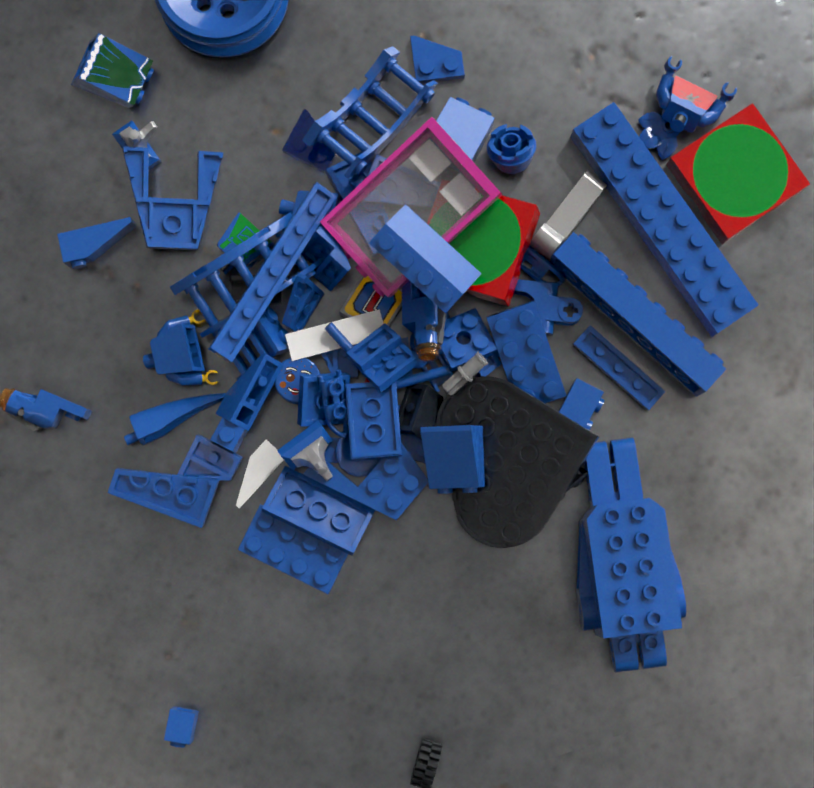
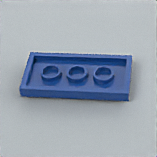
M535 301L486 317L509 382L544 403L567 396Z
M284 466L262 507V512L352 556L375 512L374 509L295 470L292 471L287 466Z
M260 504L238 550L329 594L348 553L262 512L263 505Z

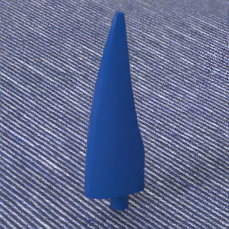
M226 393L184 398L133 414L129 418L135 432L124 436L127 445L137 441L145 445L159 439L192 416L222 401Z

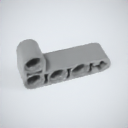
M587 170L547 223H544L538 230L530 246L550 261L552 255L566 241L605 190L607 184Z

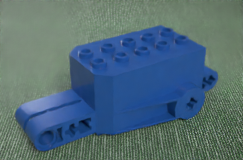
M633 437L610 440L612 464H610L606 441L596 442L584 461V469L588 472L586 483L590 508L579 521L576 592L581 627L583 631L595 629L596 636L609 638L612 665L615 673L639 669L636 643H638L639 657L643 669L667 666L663 631L682 628L681 618L686 617V600L681 576L670 547L665 509L651 498L643 499L637 451ZM611 468H612V470H613V477H614V483H615V490H616V492H614V488H613Z

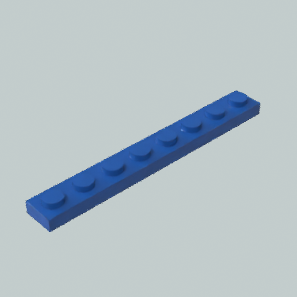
M318 182L313 184L208 348L228 363H232L318 228L320 221L337 198L336 195Z

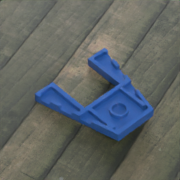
M123 146V155L146 247L153 249L197 250L223 152L198 151L197 200L148 197L149 148Z
M402 442V456L382 458L359 486L355 485L326 459V464L333 475L328 481L310 467L303 473L305 476L395 520L403 514L428 484V478Z

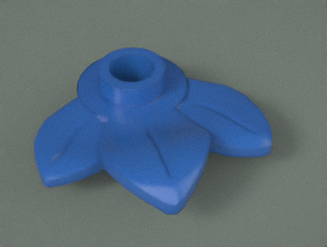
M656 112L646 113L640 117L638 121L645 129L639 137L647 149L657 147L661 160L671 156L678 146L677 136L680 132L666 129L665 124L667 121L663 120L661 115Z

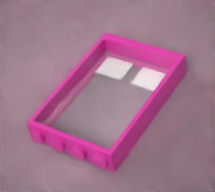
M431 117L327 214L320 223L341 245L347 259L352 257L358 264L355 267L364 278L369 276L374 282L372 287L381 297L384 295L392 297L409 280L373 248L369 242L405 204L444 240L450 243L492 205L502 193L436 120Z

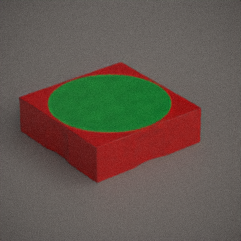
M753 103L673 155L666 164L684 192L696 203L703 219L722 245L750 227L756 220L768 212L777 209L801 193L810 185L807 178Z
M444 179L441 181L427 222L440 236L446 233L468 212L466 211L461 216L440 193L450 182ZM501 195L449 243L482 273L466 290L467 293L480 299L510 306L520 276L522 259L530 246L540 216V211L536 204ZM479 199L470 209H472L481 199Z

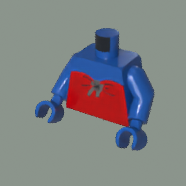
M672 56L669 57L664 64L666 74L662 75L656 92L659 106L663 109L662 119L669 122L671 129L675 132L686 130L692 133L697 127L703 128L714 124L727 105L725 103L735 97L737 87L733 93L728 94L725 90L729 82L725 83L720 92L721 97L718 100L717 95L678 76L673 78V74L682 66V60L680 59L676 67H673L670 64Z

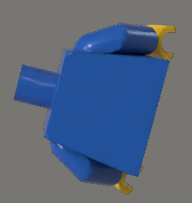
M199 309L193 311L191 317L185 315L168 320L157 333V337L150 341L152 353L143 356V363L147 369L155 367L158 375H166L169 381L183 386L201 385L202 382L216 385L219 382H210L208 380V375L211 373L216 374L218 373L217 371L209 370L206 374L201 373L205 371L195 326H204L206 320L196 321L194 319L196 316L202 315Z

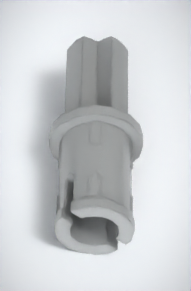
M477 352L463 366L459 365L457 367L458 370L443 383L444 390L449 395H454L468 381L472 382V377L488 364L484 356Z

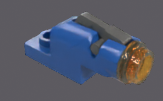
M409 280L402 287V325L414 333L418 358L423 361L437 360L441 353L444 339L446 313L427 296L425 297V294Z
M5 388L0 395V407L2 410L34 432L41 428H57L65 411H67L66 417L78 422L80 418L88 420L92 413L89 409L42 389L38 396L23 393L14 388L11 390Z

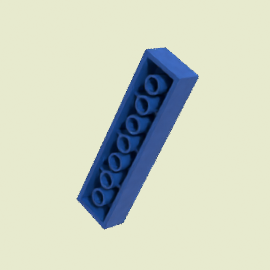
M573 232L555 251L550 262L562 273L569 283L696 397L706 392L726 370L722 359L714 353L710 355L703 348L704 344L695 336L691 338L684 331L685 327L676 319L671 320L665 314L666 310L657 302L652 303L646 297L647 293L643 288L638 285L633 286L627 280L628 276L624 271L619 268L614 269L608 263L610 260L605 254L600 251L595 252L590 247L591 243L586 237Z

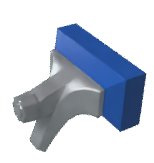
M131 120L112 134L122 149L123 146L149 148V170L161 162L148 143L151 135L157 129L154 121L138 129Z
M318 420L277 450L292 471L297 467L308 466L314 469L326 481L333 477L324 456L325 449L333 440Z

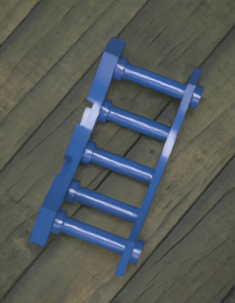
M393 46L382 51L375 63L365 74V78L368 80L359 90L355 87L341 101L340 105L342 108L336 113L331 110L323 117L314 121L302 140L309 147L317 142L320 144L324 143L350 165L344 175L347 178L355 174L361 175L375 155L379 154L398 135L422 104H427L435 95L433 89L438 83L433 80L423 86L397 64L396 58L400 52ZM386 72H392L418 94L408 108L404 107L380 87L379 81ZM369 94L377 96L400 115V118L390 129L362 107V101ZM350 114L353 116L357 115L382 137L370 146L344 124V120ZM332 131L335 133L339 132L363 153L355 157L329 134Z
M291 212L170 286L174 295L183 290L186 294L189 293L210 327L200 333L202 338L210 333L213 337L217 336L230 315L218 321L199 292L197 282L203 278L207 282L210 281L229 312L232 313L237 304L220 279L218 269L230 263L232 267L235 266L248 287L254 277L243 261L245 259L243 254L254 248L256 251L259 250L265 260L271 252L267 246L269 244L267 239L274 234L277 238L281 236L293 217ZM300 254L295 262L300 270L298 272L308 278L315 275L314 269L322 264L319 259L308 265L302 254ZM298 272L290 278L286 276L276 294L293 284Z

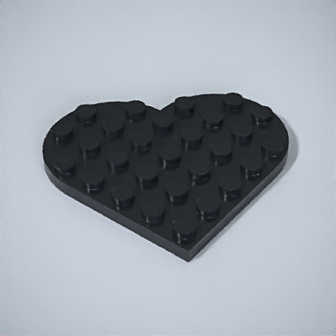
M490 376L473 378L472 382L468 381L454 395L448 394L440 406L436 420V427L483 426L485 487H478L477 493H462V488H453L452 501H454L456 517L462 528L476 541L495 548H509L522 545L533 539L543 530L599 438L595 433L511 382Z

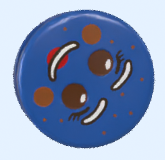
M288 358L282 362L284 365L274 383L277 392L283 399L292 404H298L300 375L320 374V371L307 358L294 361Z

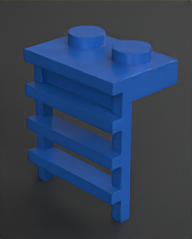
M268 305L250 333L249 338L260 355L265 353L273 358L278 354L289 351L285 336L289 332L283 329L278 321V315ZM245 341L241 350L252 365L257 360V357L247 341ZM239 353L233 360V363L241 373L236 378L237 380L248 369Z

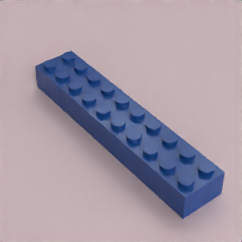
M615 102L573 129L570 138L598 178L607 184L606 189L711 337L758 306L756 300Z

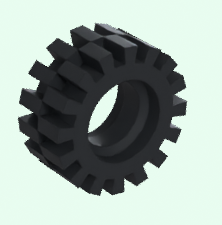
M422 739L410 785L420 788L432 787L441 756L442 744Z

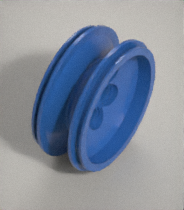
M155 0L166 26L174 37L189 49L212 57L239 56L264 44L281 25L289 0ZM203 5L211 6L207 11H200ZM227 11L234 12L232 17H223V14Z

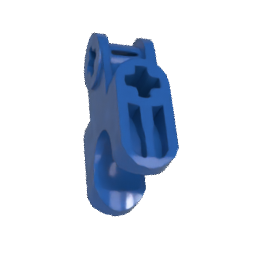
M518 279L514 294L526 296L531 301H535L546 336L553 335L554 324L573 326L580 320L583 314L581 302L575 298L558 296L559 286L557 284ZM567 307H572V311L576 312L573 313L572 317H567V312H563L566 311Z

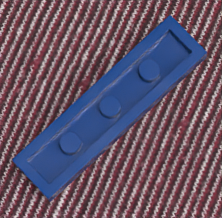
M591 325L573 343V346L647 411L666 392Z

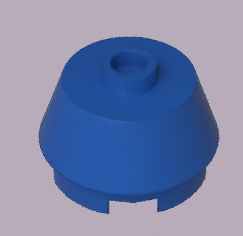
M507 124L499 126L491 133V139L487 144L489 157L500 171L507 174H516L524 171L529 166L536 151V141L532 132L523 125H520V128H507Z

